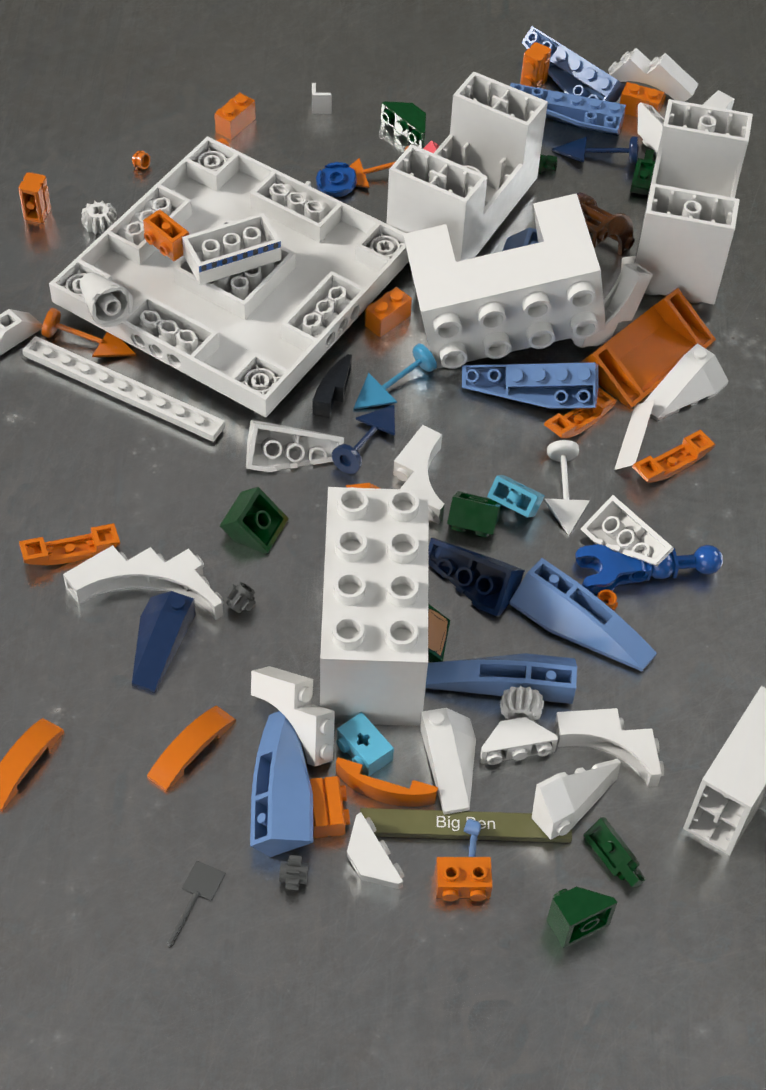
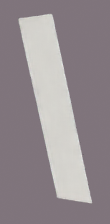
M655 400L634 406L614 470L632 466L636 463Z

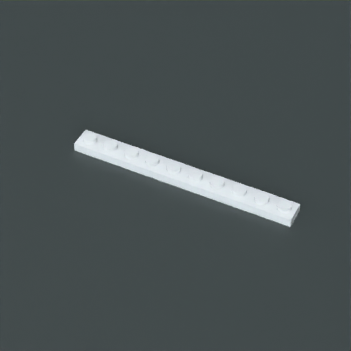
M37 336L23 349V355L31 360L214 442L225 428V420Z

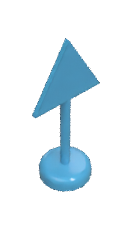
M421 343L415 345L412 352L416 361L382 386L368 373L353 410L397 403L386 389L418 366L427 372L434 371L437 368V363L429 349Z

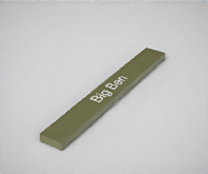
M360 808L364 818L370 817L377 829L374 832L376 837L470 840L471 835L465 833L464 828L467 820L473 819L481 824L477 840L571 843L572 829L567 834L559 835L550 840L534 822L532 813L463 811L444 815L442 810Z

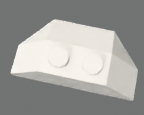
M640 102L638 104V134L643 138L642 142L652 148L654 155L657 156L664 118L652 105Z

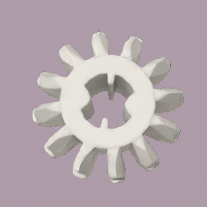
M94 200L93 204L87 203L86 208L82 209L81 221L83 227L87 229V232H94L95 235L98 233L103 234L117 221L115 208L111 206V203L105 204L103 200L100 203Z
M510 687V689L504 690L500 701L501 714L508 720L526 717L534 722V720L540 719L544 707L543 695L536 689L532 690L531 687Z

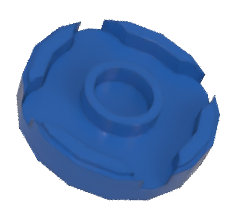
M334 162L325 165L322 171L321 169L318 171L316 182L320 192L331 197H341L349 194L356 187L357 177L355 170L349 167L348 164Z

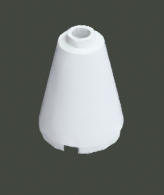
M94 272L87 273L81 278L80 288L92 319L105 328L115 327L125 321L124 317L127 313L130 314L133 308V299L129 291Z

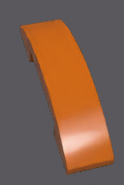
M599 388L596 408H575L564 416L558 413L545 421L544 425L561 438L576 436L600 420L616 404L617 400Z
M700 429L685 437L681 445L654 459L648 456L634 463L632 467L646 482H658L672 477L696 463L715 447V443Z
M114 523L91 527L90 534L44 542L43 537L19 541L24 563L32 565L72 563L92 558L112 545L114 547L120 545Z
M217 705L207 710L172 741L147 774V778L165 792H168L184 775V769L215 737L220 739L235 724L236 719Z
M42 718L33 724L7 752L0 762V811L3 812L18 792V784L45 750L50 751L64 733V729Z
M339 757L336 760V775L350 788L370 799L404 807L428 806L436 802L438 791L436 786L413 780L409 789L363 775L362 764Z

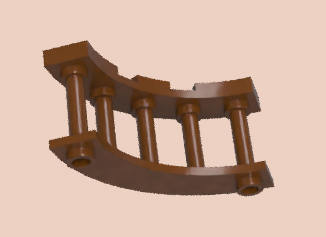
M581 192L577 193L589 234H593V247L595 248L601 241L604 242L607 237H610L618 242L617 254L622 255L627 249L630 250L635 242L631 218L623 213L613 215L599 208L595 199Z

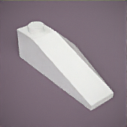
M697 343L679 360L644 402L655 400L650 417L658 421L679 412L682 407L689 404L691 406L698 404L699 400L706 397L708 399L714 397L729 381L716 356Z
M251 420L247 440L246 469L274 472L281 469L333 462L332 451L338 445L344 443V437Z
M614 495L581 528L596 544L607 546L611 550L658 566L674 550L667 541Z
M448 708L421 712L420 731L435 785L438 787L437 792L443 814L470 810L476 737L471 720Z
M618 759L598 763L591 770L587 771L583 767L575 770V774L567 775L565 772L558 773L536 785L532 819L550 840L559 835L567 834L618 779L621 762Z

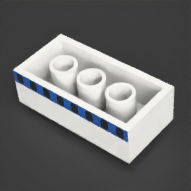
M264 212L182 237L184 258L200 285L281 260V240Z

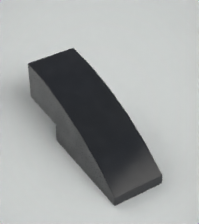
M347 354L340 359L321 380L312 400V415L330 418L334 401H344L352 370L351 354Z

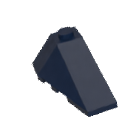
M431 538L428 546V564L443 578H447L456 587L457 591L463 593L472 601L471 603L476 608L495 616L502 614L521 584L525 570L435 538Z
M173 591L150 597L140 616L132 686L156 693L196 615L194 598Z

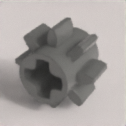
M240 582L237 586L231 584L225 592L227 594L226 598H228L226 601L227 605L238 613L245 609L250 611L256 603L254 601L255 597H253L255 591L243 582Z
M289 855L288 862L281 861L279 882H285L286 889L299 890L300 884H307L309 864L302 863V856Z

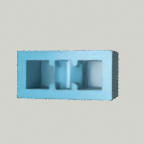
M505 475L496 476L487 495L488 498L526 517L536 516L545 496Z
M362 712L337 728L336 743L343 753L347 752L352 758V762L362 764V770L367 776L370 777L393 761L394 748Z

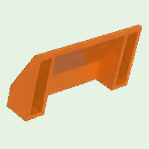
M677 288L580 363L596 362L599 365V386L631 409L650 394L679 360L697 343L706 349L716 339L680 289Z

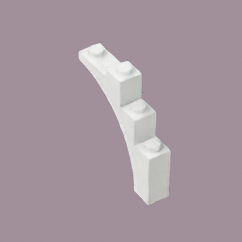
M112 545L63 574L65 587L78 604L97 595L114 590L151 588L168 592L173 591L194 598L195 603L207 611L215 620L224 615V600L218 592L214 593L210 588L208 580L203 576L204 563L198 555H194L189 548L166 562L164 557L160 553L156 554L151 547L128 560L123 552H118Z

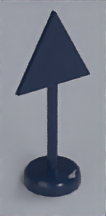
M587 136L552 148V151L583 163L585 153H629V162L636 165L638 160V136L630 138L629 148H586Z
M394 405L356 417V420L368 424L372 428L354 447L341 444L332 451V460L339 470L344 473L355 474L361 468L362 458L358 451L377 429L395 436Z

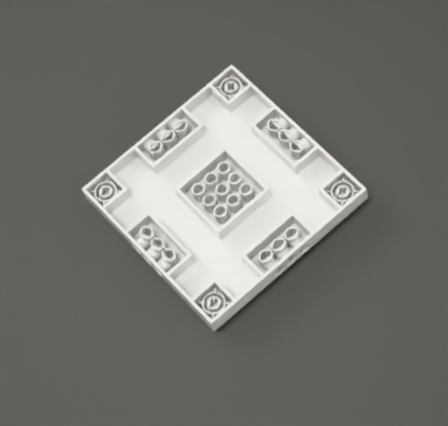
M207 136L49 283L53 303L258 414L267 417L409 262L403 236L404 232ZM160 209L185 228L189 235L264 212L281 240V260L200 285L184 255L173 261L145 240L143 220ZM90 272L97 273L129 291L133 299V308L131 313H127L124 317L125 321L115 327L105 328L92 319L80 288V280L85 274Z

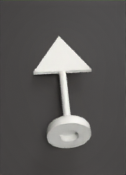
M559 440L549 444L547 455L551 460L561 462L563 499L544 498V501L569 536L590 500H569L567 461H571L578 456L579 445L573 441Z

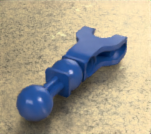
M601 544L583 546L575 553L576 562L581 568H592L598 572L597 574L587 576L582 583V586L596 597L602 590L614 591L618 585L639 583L645 580L650 581L651 576L655 579H665L671 575L673 578H677L679 569L695 568L702 574L711 575L716 573L723 564L722 553L713 545H703L694 554L680 556L676 555L674 548L658 566L612 551L609 547Z

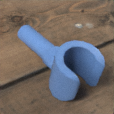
M473 819L467 820L464 832L471 835L469 857H475L476 842L481 830V824Z

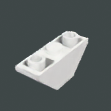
M8 309L0 314V355L41 330L43 324L28 312Z
M526 717L500 721L481 748L480 765L487 763L495 765L511 759L523 760L528 756L534 755L547 756L556 750L557 735Z
M360 812L356 815L347 849L349 861L362 881L400 889L403 887L402 878L405 877L402 869L397 862L392 864L388 857L391 854L384 840L378 841L374 834L377 831L370 817L365 819Z

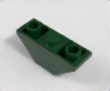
M384 101L381 105V119L408 138L412 143L420 148H424L426 113L413 103Z

